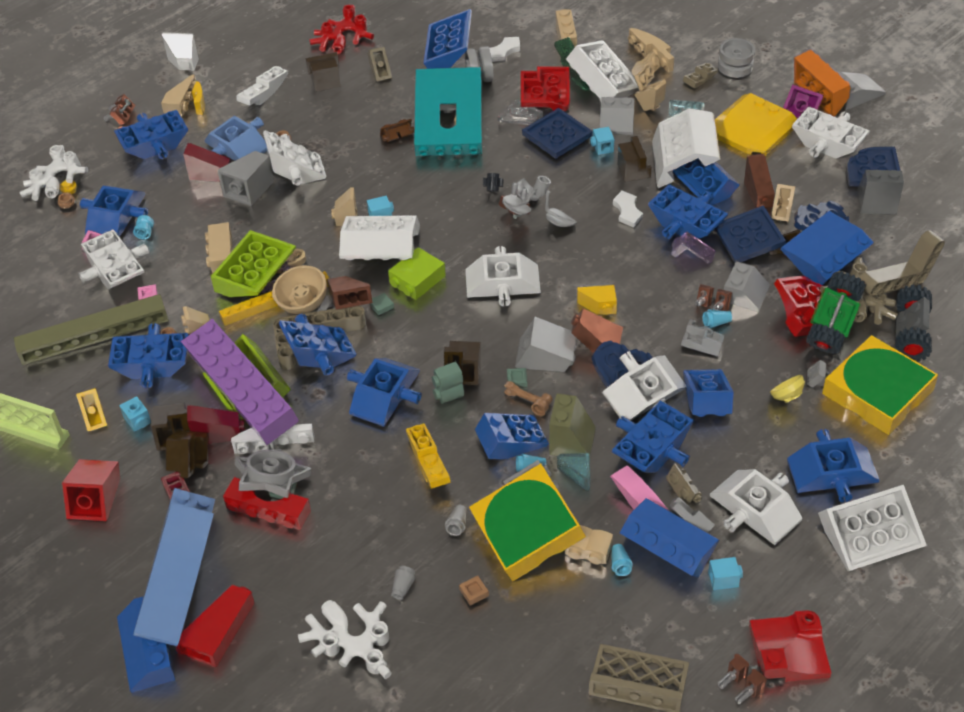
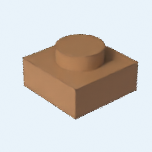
M479 576L459 585V590L469 605L489 596V591Z

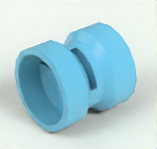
M147 215L139 216L134 227V235L142 240L150 238L154 220Z

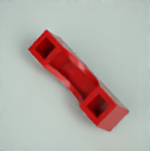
M236 477L233 478L223 495L226 508L230 511H238L250 517L265 519L270 523L282 524L290 529L301 530L311 512L308 498L289 493L288 498L284 497L277 501H264L256 496L255 490L239 491L241 479Z

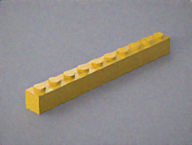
M324 271V272H322V273H323L324 276H325L326 283H327V287H329V286H328V280H327V279H330V278H329V276L327 275L326 271ZM272 291L222 309L219 311L224 326L278 305L273 298Z

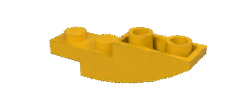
M425 423L407 428L406 433L426 483H429L431 489L451 483L450 476L437 453V447Z

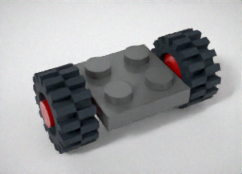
M913 284L911 288L908 285L904 289L901 288L897 294V311L900 313L896 317L895 349L909 358L921 362V358L925 360L926 356L929 357L932 352V337H930L929 333H926V330L929 329L932 294L925 286L921 288V285L914 287Z

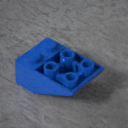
M484 413L475 428L488 459H508L549 445L535 415Z

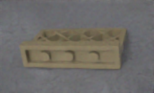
M600 644L594 669L590 676L588 695L666 712H680L689 662ZM603 652L613 654L615 658L606 661L602 656ZM633 658L638 663L629 666L625 660ZM651 662L657 663L660 668L651 671L647 664ZM620 663L624 669L616 673L611 666ZM642 667L647 674L638 677L634 671ZM673 667L683 669V672L674 676L669 669ZM607 669L611 675H599L598 672ZM665 672L669 679L661 682L657 675ZM629 674L633 680H623L620 677ZM651 678L656 685H646L643 682ZM674 683L679 691L667 689L666 686Z

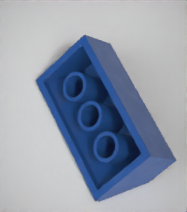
M697 158L677 169H673V173L697 197L704 191L710 192L712 195V200L708 202L710 205H715L728 199L740 185L717 162L704 166L700 159Z
M647 498L630 513L620 531V534L697 578L701 575L719 542V539Z
M144 596L133 599L117 616L131 693L175 680L169 645L133 635Z

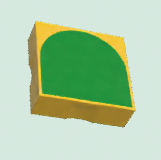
M871 335L825 378L822 394L844 408L857 413L866 422L890 435L905 420L907 414L919 406L934 391L938 374Z
M541 463L469 506L512 582L538 567L547 558L561 553L586 537Z

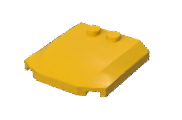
M752 93L742 95L715 119L717 139L746 154L760 152L766 156L794 130L792 125L797 118L792 112Z

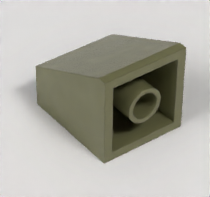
M557 393L549 424V455L590 460L596 426L577 396Z

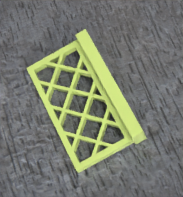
M0 393V431L58 450L62 447L70 434L68 430L61 428L54 410Z

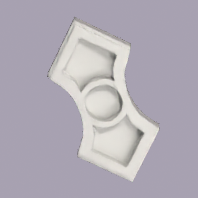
M505 37L500 45L489 48L492 62L506 61L508 55L519 52V37Z
M621 191L613 199V206L618 208L621 213L619 222L635 227L643 218V213L635 207L637 196Z

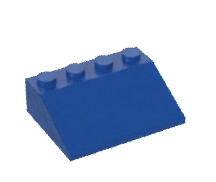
M471 9L429 24L424 55V65L427 69L451 68L468 50Z
M828 211L781 247V250L804 276L824 285L831 279L833 273L842 271L856 257L862 255L874 242L861 228Z

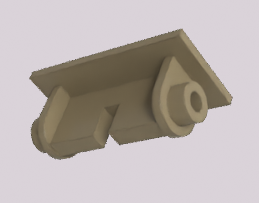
M674 463L666 479L678 497L688 506L691 501L695 503L702 500L701 492L698 491L694 484L690 485L692 480L686 473V470Z

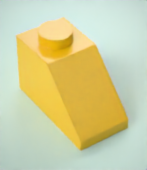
M615 286L577 287V303L597 315L616 314L617 298Z
M92 388L77 393L76 396L87 430L92 431L107 426L97 389Z

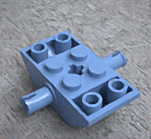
M233 116L210 132L204 140L206 144L214 148L211 150L212 152L226 155L234 161L254 151L263 154L267 151L265 140L257 131V129L264 126L263 121L259 117H256L250 123H246L240 118Z

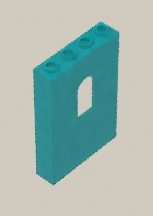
M481 67L416 69L415 156L482 154ZM440 104H456V125L447 129L440 125Z

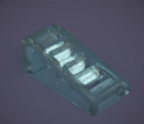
M670 100L668 115L674 116L682 112V108L684 110L690 108L704 111L705 103Z

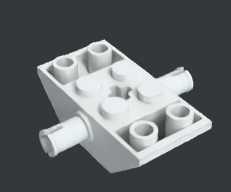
M808 107L792 125V128L805 147L810 148L809 154L811 156L818 157L820 153H823L835 159L854 152L870 132V130L849 123L850 114H845V111L836 118L811 107Z
M266 130L263 132L274 173L292 180V183L295 185L306 184L327 177L318 153L311 152L302 145L298 146L292 143L290 136H287V134L279 137L273 132L270 133Z
M111 230L81 244L92 266L78 273L83 284L98 277L109 290L144 273V269L136 259L149 254L145 243L130 250L116 232Z
M498 246L495 248V254L482 255L466 268L467 298L499 296V304L504 306L505 300L506 306L511 303L510 295L541 293L538 264L521 253H506V248L501 246L502 251L500 252V247Z
M628 351L627 354H623L619 359L629 372L620 377L602 393L619 418L625 416V418L632 421L651 410L660 400L665 403L667 399L683 391L687 386L665 355L656 356L639 365L631 352Z
M756 469L737 470L710 493V497L733 513L724 521V526L730 532H734L737 527L745 522L772 544L776 545L802 521V516L790 495L782 489L789 483L788 477L786 475L783 476V473H778L774 479L769 480Z

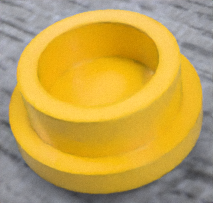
M65 180L60 184V191L62 193H70L72 195L76 192L77 185L74 181L67 183Z

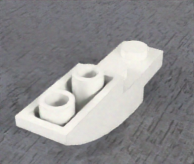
M279 66L272 67L256 77V84L239 93L237 101L249 106L253 103L261 105L281 86L288 75V70L282 69Z
M297 424L266 445L257 433L250 428L232 437L231 442L234 454H245L261 450H274L275 445L314 442V431L312 424Z

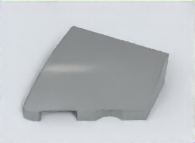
M690 318L681 346L718 356L724 335L711 330L707 326L698 327L695 325L696 320Z
M675 497L671 501L670 508L682 519L707 533L714 527V524L699 510L694 511L680 497Z

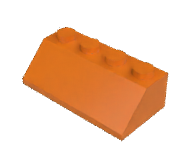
M811 49L794 57V83L799 87L824 95L820 107L827 114L835 117L850 97L851 87L849 82L845 81L838 72H835L828 63H825Z

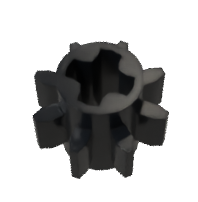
M487 173V178L483 177V187H487L486 191L499 192V187H503L504 179L500 178L499 173Z

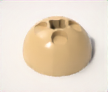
M307 265L297 266L285 271L277 278L272 289V295L277 305L290 314L310 313L316 310L324 301L327 283L324 274L318 268Z

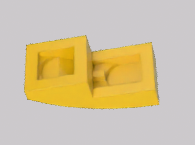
M196 81L192 90L196 114L203 115L205 100L201 84Z

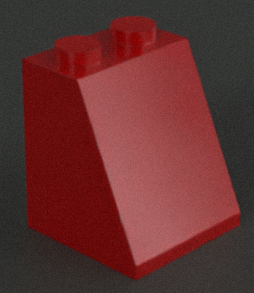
M78 460L62 482L66 519L108 520L120 482L119 461Z

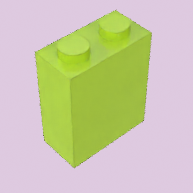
M419 247L414 250L412 258L401 260L388 270L390 284L415 300L446 276L445 263Z

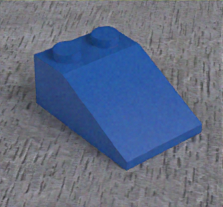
M722 369L683 370L684 381L687 386L688 404L692 415L703 417L707 414H715L717 416L732 414L734 392Z

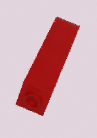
M231 585L181 633L178 646H175L177 652L217 667L255 604L252 591L243 586Z

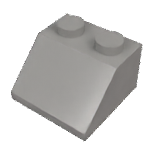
M601 97L600 128L609 127L612 134L633 135L635 98Z
M736 261L724 286V290L732 292L730 304L758 312L770 284L754 266Z

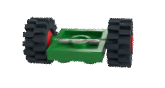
M841 271L832 274L828 287L823 289L810 323L814 324L811 326L806 338V342L810 346H814L815 349H820V351H825L826 353L837 354L840 352L844 339L848 337L860 303L856 301L861 299L866 286L865 282L861 281L859 277L856 278L855 275L851 276L849 273L846 272L844 274Z

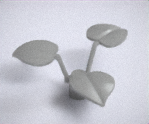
M538 176L534 187L530 186L525 178L517 182L519 184L517 196L507 195L502 199V203L511 212L526 215L531 211V208L526 204L530 200L537 201L540 197L546 195V218L551 223L560 227H568L577 223V221L556 208L549 209L550 191L548 188L551 180L545 176ZM522 188L528 189L525 201L520 199Z

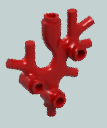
M348 4L342 10V20L328 19L327 22L322 24L321 30L314 29V36L321 37L309 39L310 45L321 44L319 50L324 52L328 41L334 40L332 50L340 54L346 46V39L342 34L344 31L351 30L355 32L352 41L355 45L359 43L362 37L373 40L374 34L367 32L366 17L362 14L355 17V6Z

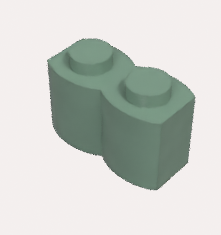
M456 362L434 369V376L431 378L435 386L433 394L436 400H440L441 404L464 396L463 375Z

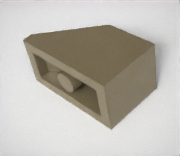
M385 47L369 50L367 55L376 82L391 79L392 75Z

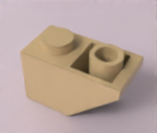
M187 306L182 307L184 315H181L183 326H188L184 328L185 333L190 335L210 321L208 314Z

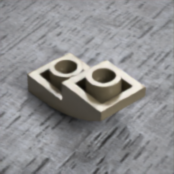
M703 63L696 66L695 72L685 75L683 82L695 89L709 81L718 72V69L710 63Z

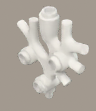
M54 145L49 149V154L53 159L52 163L48 166H37L35 169H32L29 172L30 180L23 181L24 187L29 188L19 193L22 198L32 194V200L37 201L41 188L45 187L46 196L48 198H55L59 194L60 189L59 181L54 177L57 173L68 171L66 182L72 183L76 174H87L89 169L88 167H81V163L75 153L72 151L65 152L63 145Z
M328 600L321 607L322 614L333 625L331 630H325L312 614L306 616L305 621L311 626L312 630L298 634L300 643L310 640L320 641V644L311 650L315 658L322 653L327 656H335L340 651V647H343L344 655L339 661L342 667H346L353 657L359 656L366 661V667L370 673H380L384 679L389 678L392 674L386 667L387 662L383 659L382 652L379 649L373 648V644L384 646L389 641L388 626L385 622L380 621V616L387 607L384 602L380 601L372 612H367L360 603L353 607V610L366 624L365 631L359 636H352L348 633L347 616L335 601Z

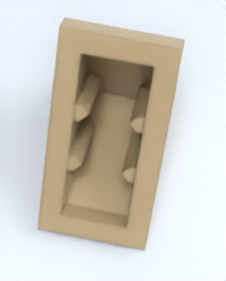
M777 184L772 219L789 222L795 186Z

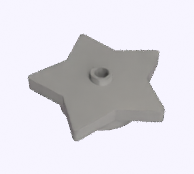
M279 448L276 450L257 451L249 457H235V466L243 474L239 482V491L267 490L288 498L293 483L311 476L310 467L295 463L292 456L282 452Z

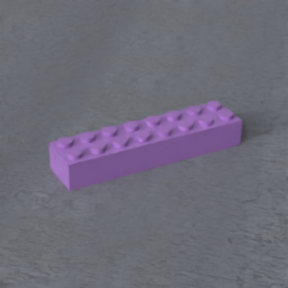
M213 319L181 341L190 356L266 445L299 422L288 403Z

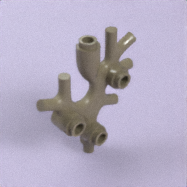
M861 257L855 258L850 275H855L856 278L868 270ZM821 286V287H820V292H821V294H822L823 289L826 288V287H828V286ZM863 291L861 299L856 301L860 303L854 321L863 322L866 319L867 306L868 310L874 313L875 324L879 325L882 323V316L895 321L898 313L889 310L885 306L894 307L896 300L887 298L885 293L870 296Z

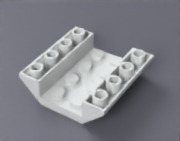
M689 108L658 124L652 140L658 188L673 182V169H677L688 162L699 158L703 165L707 166L720 160L715 119L712 112Z
M346 216L340 232L339 258L346 260H372L377 258L382 260H389L391 258L407 260L412 258L414 252L413 236L418 235L420 230L417 216Z

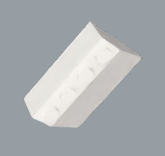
M603 40L576 45L566 58L571 68L576 70L580 78L588 84L590 90L600 98V101L601 97L624 98L639 91L632 73Z
M904 485L834 506L818 513L824 531L847 571L927 546Z

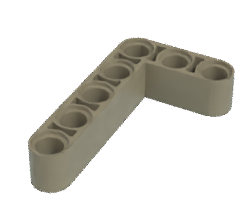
M927 230L921 235L908 262L861 274L859 278L866 284L864 291L870 296H876L900 290L901 288L904 289L907 285L911 287L913 284L916 286L923 283L942 251L945 241L931 230Z
M362 306L305 313L310 324L340 327L345 332L361 330L366 326L365 310ZM297 315L280 317L273 322L279 365L285 370L295 367L296 358L281 330L279 322L280 320L295 322Z

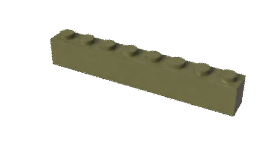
M158 294L13 338L17 355L21 364L25 365L112 339L113 337L145 329L150 324L154 326V323L161 324L169 320L161 295Z

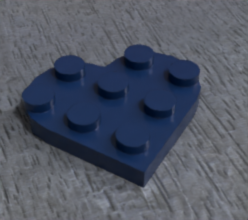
M831 200L827 203L820 202L818 206L813 204L808 206L800 205L794 214V226L796 229L803 231L828 211L848 222L849 216L846 217V214L842 211L844 208Z
M612 340L603 342L598 346L591 357L594 368L606 388L629 372L619 359L623 354H627L629 350L625 345L612 342ZM638 349L630 350L639 365L653 358L648 352L645 353Z

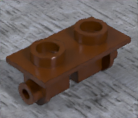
M412 118L384 125L380 128V137H382L384 142L387 141L388 143L399 139L397 133H400L401 138L413 135L415 129L413 126L411 127Z

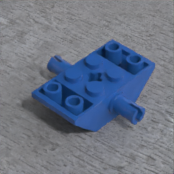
M177 110L169 111L148 119L145 113H142L143 117L141 114L137 116L139 122L114 130L124 151L142 159L156 155L163 159L162 154L166 158L168 151L176 149L188 132V128Z
M670 184L648 203L660 224L665 227L662 230V234L667 239H670L675 233L690 241L705 237L728 216V213L708 204L712 200L710 192L704 191L696 198Z
M103 185L94 200L82 198L80 208L88 209L85 235L88 230L100 234L114 230L120 237L132 217L148 216V208L138 207L146 195L145 192Z
M305 314L297 315L295 322L282 320L279 322L281 330L300 366L321 368L323 375L328 376L335 371V366L357 355L343 328L310 324Z
M154 323V329H152L153 324L148 326V335L113 337L108 367L131 379H141L140 385L144 388H147V382H149L148 388L153 386V378L171 377L186 364L187 350L181 341L188 337L189 333L159 334L161 327Z
M375 358L365 374L350 369L347 380L358 384L356 385L349 414L385 426L401 400L404 399L419 404L422 393L409 388L419 374L420 369L388 358Z
M661 400L637 424L625 418V416H621L616 423V427L621 428L628 434L612 449V453L645 473L657 472L669 458L684 467L688 463L690 456L678 449L691 428L693 419Z
M822 429L816 433L818 442H810L787 458L798 493L836 488L839 501L844 502L843 497H845V501L848 502L853 498L849 486L879 483L880 481L867 447L852 438L831 440L829 430L824 429L825 435Z

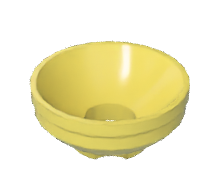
M802 375L794 376L777 385L770 391V394L774 399L787 403L802 394L805 380Z

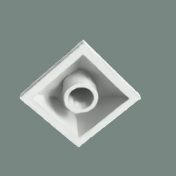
M163 32L162 37L168 60L179 70L194 71L199 60L194 35L190 33Z

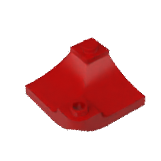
M537 66V71H521V107H548L553 111L560 108L563 111H567L570 104L569 67Z
M806 276L778 278L773 284L777 288L785 307L787 316L785 323L795 337L808 335L811 326L814 325L810 321L821 296L820 287L823 285L810 280Z
M810 610L795 611L787 617L749 621L757 662L760 664L762 675L766 679L784 678L785 682L831 678L832 672L822 638V626L820 618L815 612Z

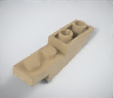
M635 28L629 29L628 41L639 53L646 57L649 53L654 52L659 58L660 66L667 72L673 71L674 57L670 54L671 47L645 31Z
M654 52L649 53L643 60L637 61L632 69V75L639 90H643L655 77V71L660 67L659 58Z

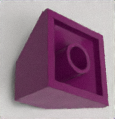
M792 84L783 108L792 112L798 119L808 107L818 110L824 95Z

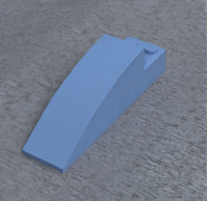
M174 488L135 626L134 636L178 646L214 514L212 511L215 499Z

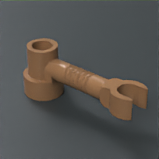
M507 381L504 385L507 388L504 391L506 395L519 396L533 402L531 409L538 416H544L553 401L551 395L547 393L539 397L520 389L511 381Z

